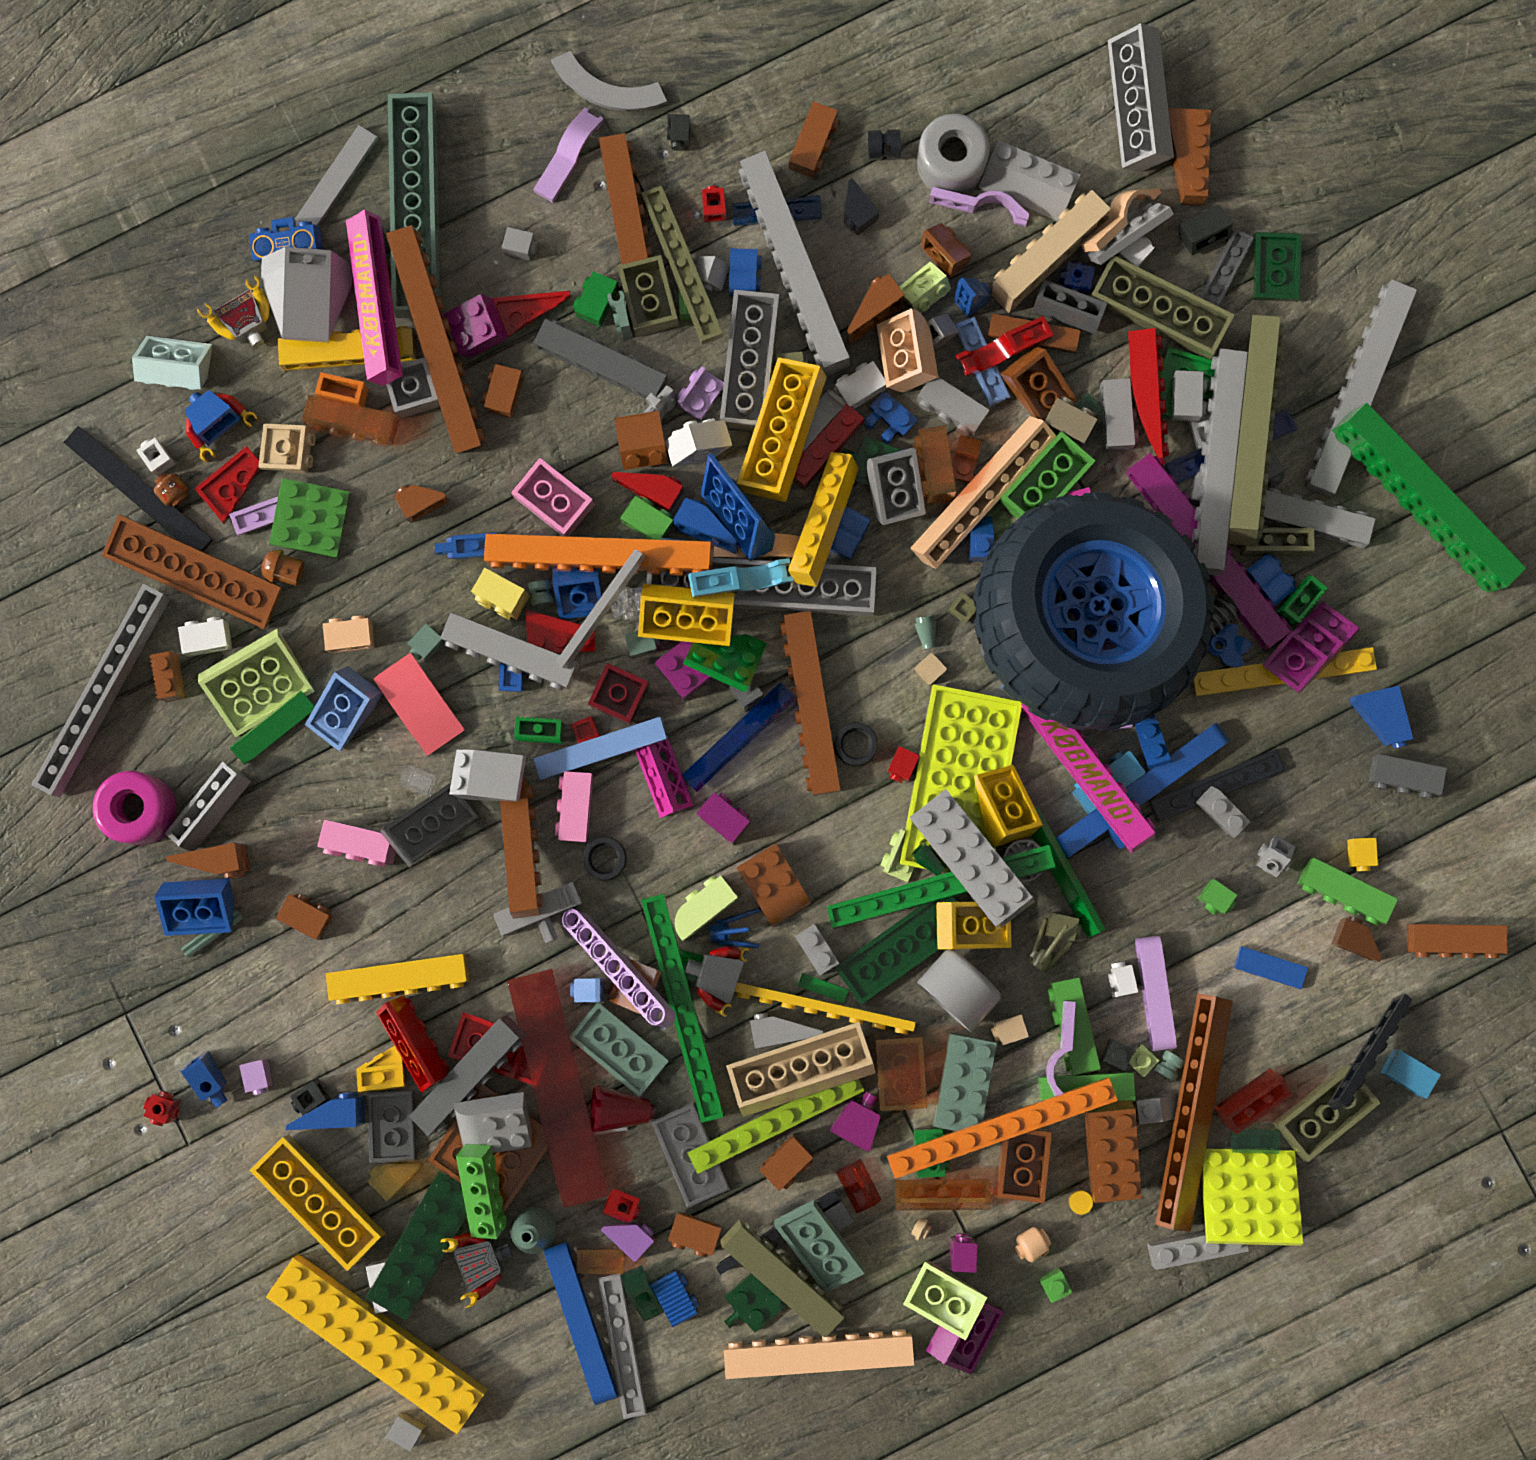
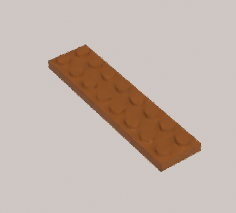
M119 514L101 555L262 629L267 628L283 590V587Z

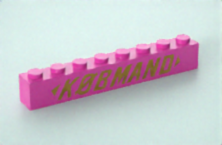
M364 209L346 221L367 380L385 386L403 376L381 217Z
M1021 704V710L1130 853L1133 854L1153 840L1155 837L1154 830L1156 829L1149 818L1144 819L1140 814L1142 810L1135 800L1130 801L1126 796L1127 790L1121 782L1116 783L1112 778V770L1107 764L1102 765L1098 759L1099 754L1093 746L1088 747L1084 741L1086 738L1082 731L1059 725L1057 721L1044 720L1029 712V708Z

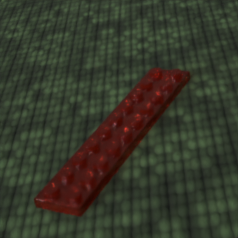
M549 969L506 980L517 1025L527 1034L522 1040L524 1043L523 1050L562 1207L567 1208L609 1196L594 1135L591 1132L588 1110L553 970Z

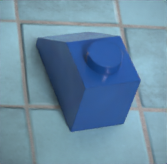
M983 517L969 532V562H984L986 556L993 548L994 532L992 517Z

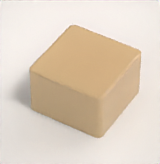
M930 653L914 670L931 686L946 672L947 668L933 653Z

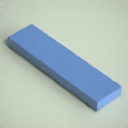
M975 316L955 324L959 331L957 336L964 351H973L987 345ZM997 366L975 374L989 407L1010 399L1011 396Z

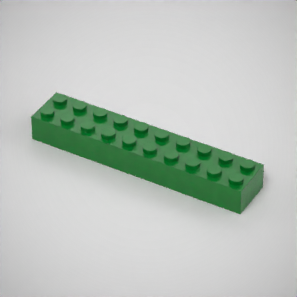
M1367 402L1350 411L1332 429L1336 439L1351 450V454L1355 459L1365 464L1367 471L1383 483V488L1398 499L1401 507L1409 510L1414 515V520L1430 532L1429 534L1434 541L1440 542L1443 545L1445 552L1461 564L1462 570L1477 581L1476 583L1480 589L1489 593L1507 588L1526 569Z

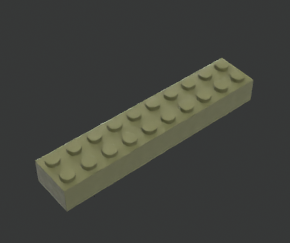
M1252 316L1228 544L1256 546L1257 538H1262L1284 325H1280V317Z

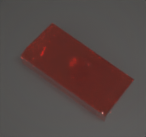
M861 1159L835 1171L856 1213L871 1208L881 1201V1197Z

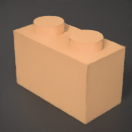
M360 615L351 617L352 620L343 621L342 618L330 619L329 623H323L325 651L331 654L375 648L372 621Z

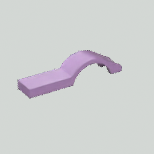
M584 108L576 116L563 134L554 157L533 190L536 194L554 203L575 169L585 142L595 130H599L604 122L603 117H595L589 113L587 108Z
M932 187L929 203L972 214L983 204L997 203L1010 211L1014 224L1026 227L1029 213L1010 195L1001 191H988L977 197H972Z
M1063 1001L1060 1048L1049 1058L1046 1067L1047 1082L1054 1096L1063 1093L1055 1083L1053 1077L1054 1066L1058 1058L1073 1049L1076 1002Z

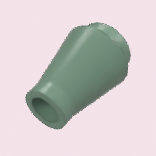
M934 616L915 618L916 624L914 625L922 643V648L936 647V620L934 621Z

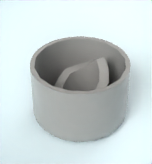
M963 114L940 116L925 128L919 143L917 169L920 178L929 189L932 190V187L966 194L981 182L990 153L989 139L984 128L976 120ZM953 137L961 139L967 150V156L957 162L946 160L940 151L944 142Z
M952 949L944 951L917 981V984L970 1032L979 1025L1001 1000L999 990L969 961Z

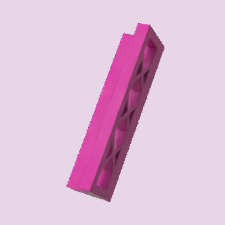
M669 739L635 750L660 818L693 806ZM660 750L666 753V762L661 759L659 755ZM668 771L674 775V783L669 781L667 776ZM676 792L682 796L684 804L678 805L675 798Z

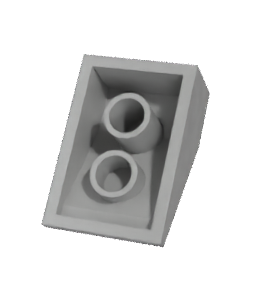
M457 749L449 794L467 800L519 802L526 756Z

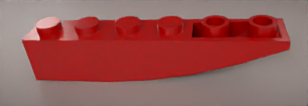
M1156 328L1128 331L1130 374L1136 405L1147 437L1161 465L1166 464L1165 457L1169 456L1168 443H1164V435H1168L1167 421H1163V413H1167L1166 400H1162V392L1165 391V380L1161 378L1160 370H1164L1163 356L1159 357V349H1163L1162 335L1157 334Z

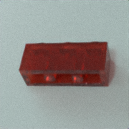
M1269 1068L1215 1106L1214 1109L1223 1124L1237 1135L1293 1096L1284 1078Z

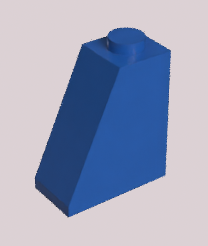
M1400 686L1349 698L1350 704L1384 746L1393 745V749L1407 746L1406 741L1413 739Z

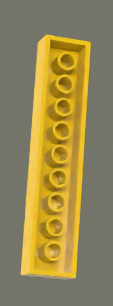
M300 1254L292 1258L266 1296L271 1302L455 1434L459 1433L488 1390L381 1312L375 1314L373 1306Z

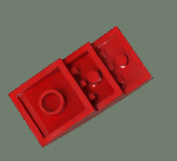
M463 1012L448 1057L460 1061L495 1022ZM526 1033L527 1036L522 1040L524 1043L522 1047L515 1053L511 1052L506 1057L508 1062L499 1070L496 1068L493 1072L539 1087L554 1042Z

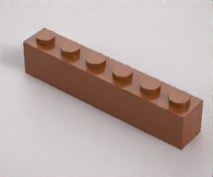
M625 133L601 137L599 142L621 264L651 258V248L645 245V239L649 238L647 226L641 223V218L645 217L643 204H638L637 197L641 196L639 182L634 183L633 175H637L635 161L630 162L629 154H633L631 140H626Z
M526 778L522 779L519 802L500 801L509 912L513 919L541 915L540 908L544 907L542 893L539 894L538 885H542L540 871L537 872L536 864L540 863L538 849L535 850L534 842L538 841L537 829L533 828L532 820H536L535 807H531L530 799H534L533 786L528 784Z

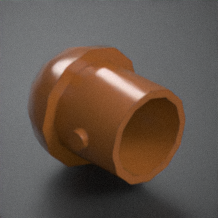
M283 550L269 551L262 562V575L272 583H275L277 580L297 586L303 573L304 560L284 555Z

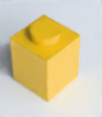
M1376 838L1347 840L1349 867H1356V871H1371V867L1378 866Z

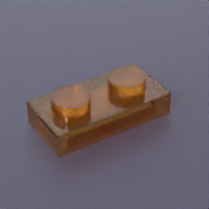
M577 1249V1274H624V1252L621 1249Z

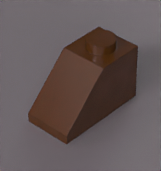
M1349 916L1348 919H1341L1331 944L1373 962H1380L1382 957L1369 927L1362 925L1363 921L1353 916Z

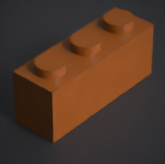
M813 101L790 157V170L814 178L816 171H821L824 159H822L824 151L828 152L831 147L832 139H830L832 131L836 133L840 124L838 110Z

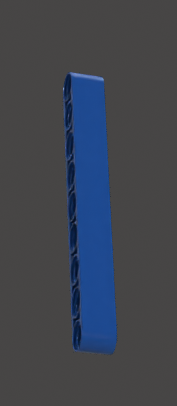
M1217 722L1172 753L1170 755L1171 763L1150 769L1126 787V796L1130 801L1135 800L1141 806L1230 741ZM1095 809L1056 837L1066 858H1069L1111 827L1100 812Z

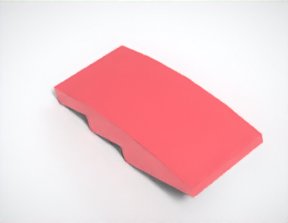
M411 652L373 678L427 756L465 730Z

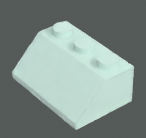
M146 336L132 357L134 381L145 384H161L167 387L177 386L190 390H201L208 377L212 344Z

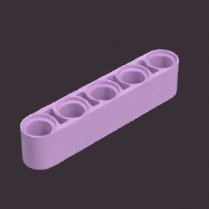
M1160 936L1136 938L1135 946L1152 1051L1176 1049V1035Z

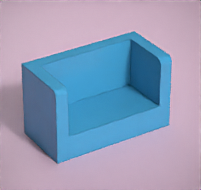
M1397 1049L1392 1051L1380 1072L1415 1095L1425 1099L1428 1098L1441 1075Z

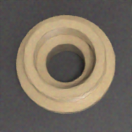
M919 1218L911 1234L918 1241L921 1238L926 1239L932 1228L929 1226L930 1220L927 1218L925 1220Z

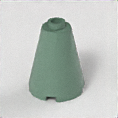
M528 1207L519 1211L513 1218L510 1226V1236L514 1245L519 1250L528 1254H538L543 1252L544 1249L549 1248L557 1234L553 1216L547 1210L540 1207Z

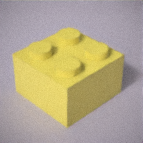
M486 568L482 571L471 591L475 595L474 600L479 605L489 610L491 607L495 608L494 611L507 620H510L511 617L517 620L530 598L525 589Z

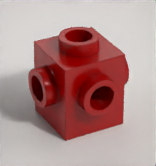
M166 1091L151 1094V1097L149 1096L144 1103V1117L149 1118V1122L157 1126L172 1123L179 1114L181 1100L174 1098V1094ZM159 1106L162 1108L161 1112H157Z

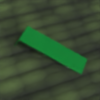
M802 973L798 986L842 1003L845 1002L849 991Z

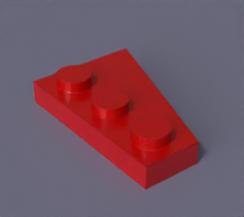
M246 446L195 488L196 492L222 523H226L230 517L229 514L234 511L260 470L258 468L259 460Z
M526 610L527 643L556 654L563 652L581 626L580 624ZM595 630L579 653L596 652Z

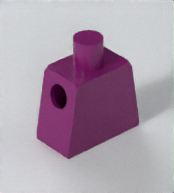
M866 1092L860 1103L851 1099L831 1125L829 1131L869 1152L881 1117L879 1113L873 1111L878 1097Z

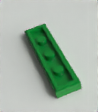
M300 690L232 744L230 750L246 765L310 714L315 705Z

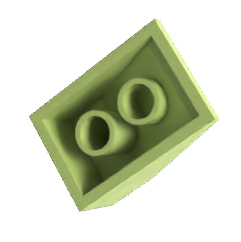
M931 1261L924 1262L903 1305L960 1338L967 1340L988 1297Z

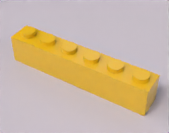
M407 326L396 327L401 362L417 360L416 335L414 331ZM359 329L344 334L340 331H333L329 342L278 339L279 365L284 371L365 365Z
M830 453L788 569L796 584L818 586L859 470L853 456L850 454Z
M466 954L326 973L329 1001L336 1000V1005L350 1003V998L359 997V1001L373 1000L372 995L381 994L382 998L395 997V992L404 991L405 995L416 994L419 988L426 987L427 992L441 990V985L450 984V989L464 987V982L470 981Z

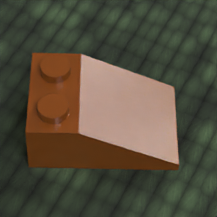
M889 273L884 277L880 275L871 282V286L847 330L846 344L848 346L877 327V324L887 320L903 308L905 294Z
M1034 346L1000 373L1011 392L1034 418L1045 421L1057 398L1062 399L1066 397L1075 402L1074 407L1079 404L1046 349Z
M235 842L166 856V860L169 862L217 875H224V878L238 879L244 877V873L251 872L246 845Z

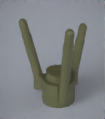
M1047 918L1043 920L1033 950L1029 954L1032 957L1029 963L1043 972L1047 968L1051 969L1054 963L1073 945V942H1068L1052 958V951L1069 928L1068 925H1064L1047 951L1041 948L1038 952L1048 923Z

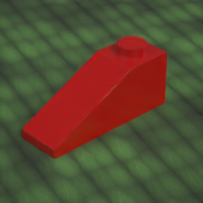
M613 472L611 474L614 482L640 497L647 498L654 505L666 510L670 514L684 492L681 485L682 482L673 476L668 478L664 475Z

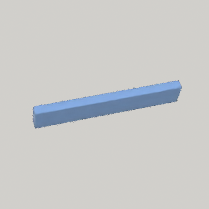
M658 717L536 757L534 762L539 779L545 780L563 774L564 771L569 772L667 740L668 735L662 717Z

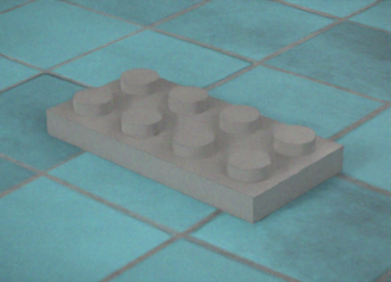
M1151 200L1144 201L1138 205L1135 211L1127 213L1128 225L1100 251L1084 252L1081 247L1078 249V252L1082 258L1101 265L1174 215L1172 209L1169 206Z

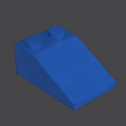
M358 1092L339 1094V1098L332 1099L287 1124L286 1130L346 1128L365 1124V1096H358Z

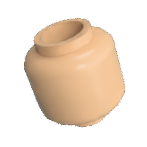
M1032 1227L1017 1236L1015 1250L1021 1259L1025 1258L1032 1263L1049 1253L1051 1242L1043 1229L1039 1230L1036 1227Z

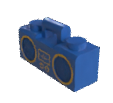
M294 217L271 220L272 231L269 228H258L256 233L249 234L252 260L262 263V257L284 247L323 250L320 227L312 224L311 221L299 222V226L296 227ZM289 227L288 231L280 232L279 228Z

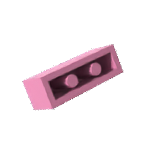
M564 771V777L560 776L559 790H562V799H558L557 813H560V822H556L555 836H558L559 841L588 843L594 776L592 773Z

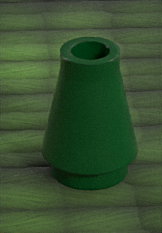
M922 843L912 853L914 862L936 876L940 875L946 868L931 845Z

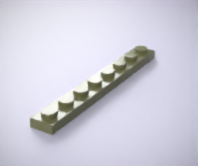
M659 186L641 192L642 200L701 344L704 345L723 338V332L663 187Z

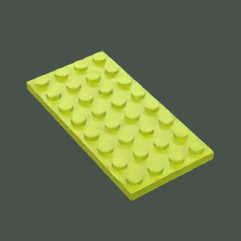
M932 685L899 864L925 869L914 862L912 853L920 844L930 845V843L915 826L910 817L945 789L993 847L984 828L974 777L977 774L1011 765L1022 708L1020 701ZM935 851L941 862L946 866L942 873L952 872L946 865V863L942 860V858L938 855V853Z

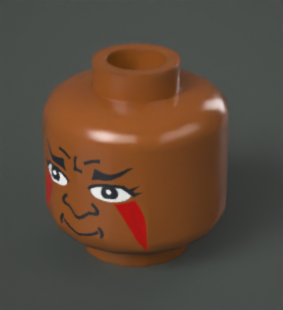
M163 473L155 480L157 485L154 487V493L164 505L176 507L188 497L186 494L188 487L177 474L167 475Z

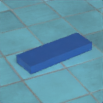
M1242 946L1239 947L1234 964V969L1302 990L1308 967Z

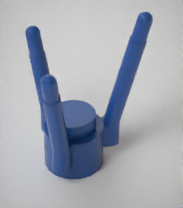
M761 908L749 910L726 919L716 920V924H710L711 942H718V945L759 948L760 945L756 943L726 940L730 938V934L749 932L750 928L730 929L729 925L725 924L761 912Z

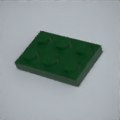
M1256 232L1253 300L1298 302L1300 300L1301 234Z

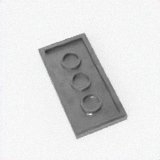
M694 1102L651 1121L687 1208L730 1190L720 1163L697 1174L687 1153L710 1141Z

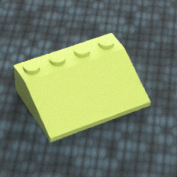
M278 629L198 674V683L235 737L259 724L300 690L306 696L315 692Z

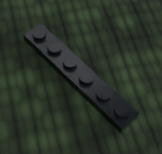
M1407 994L1392 999L1328 1102L1332 1109L1347 1108L1353 1103L1355 1099L1353 1095L1356 1090L1364 1085L1366 1074L1377 1064V1056L1387 1048V1040L1398 1030L1399 1026L1397 1024L1400 1019L1404 1018L1409 1012L1408 1006L1413 999Z

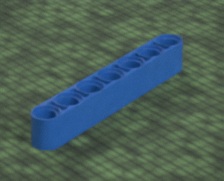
M563 1242L544 1249L545 1258L592 1400L595 1405L618 1398L616 1385L570 1247L567 1242Z

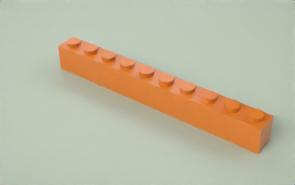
M486 534L484 561L494 569H504L505 565L513 566V569L526 570L527 566H532L536 570L547 571L549 567H557L559 571H571V568H580L579 571L593 572V569H602L604 573H616V570H621L633 551L637 549L647 557L635 574H638V571H647V574L660 575L661 571L670 572V575L682 576L683 572L694 573L713 570L714 545L711 542Z

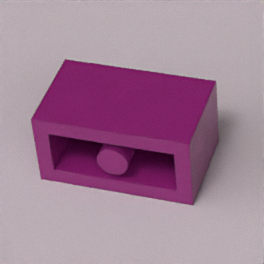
M956 1233V1237H950L949 1266L953 1272L976 1273L977 1242L968 1233Z

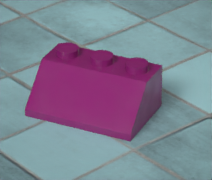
M986 1301L967 1340L960 1338L939 1325L926 1351L943 1364L972 1375L1004 1311Z

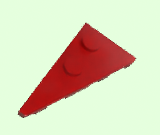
M559 291L493 298L506 334L509 337L570 299L571 292Z

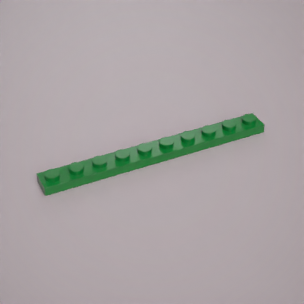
M1050 845L1002 858L1018 879L1056 869ZM949 872L826 907L832 929H837L968 893V891L953 872Z
M661 893L642 898L641 902L669 1006L675 1013L674 1024L701 1123L723 1118L722 1104L665 894Z

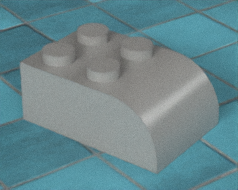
M910 448L868 459L867 473L874 515L882 525L926 514L916 449Z
M524 1092L454 1103L463 1146L465 1144L491 1145L493 1153L531 1147L532 1128Z

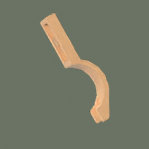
M1160 188L1130 190L1118 194L1111 203L1108 219L1081 243L1084 252L1100 251L1128 225L1127 212L1131 201L1134 198L1142 201L1146 196L1154 200L1161 194Z
M774 533L773 550L760 556L792 559L800 536ZM714 546L713 558L748 559L739 546L737 554Z

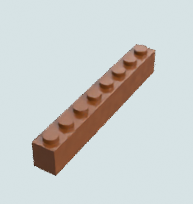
M811 611L784 615V621L780 622L782 635H787L788 641L787 644H784L785 656L790 657L791 666H787L789 680L794 679L795 688H791L793 702H798L799 710L795 711L796 723L801 724L802 733H798L800 747L805 746L806 755L802 756L804 769H809L810 778H806L807 791H812L813 796L840 792Z

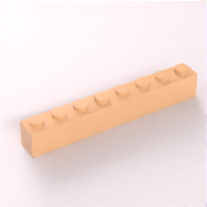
M1030 416L910 549L923 563L937 569L1053 441L1056 435L1045 421Z
M905 1329L893 1330L892 1334H883V1331L869 1332V1336H860L859 1333L845 1334L846 1337L836 1338V1335L829 1334L826 1338L822 1336V1339L813 1340L812 1336L799 1337V1341H789V1338H778L773 1343H766V1340L760 1339L753 1340L752 1344L743 1345L742 1341H733L728 1343L729 1346H724L726 1379L913 1366L911 1333H906Z

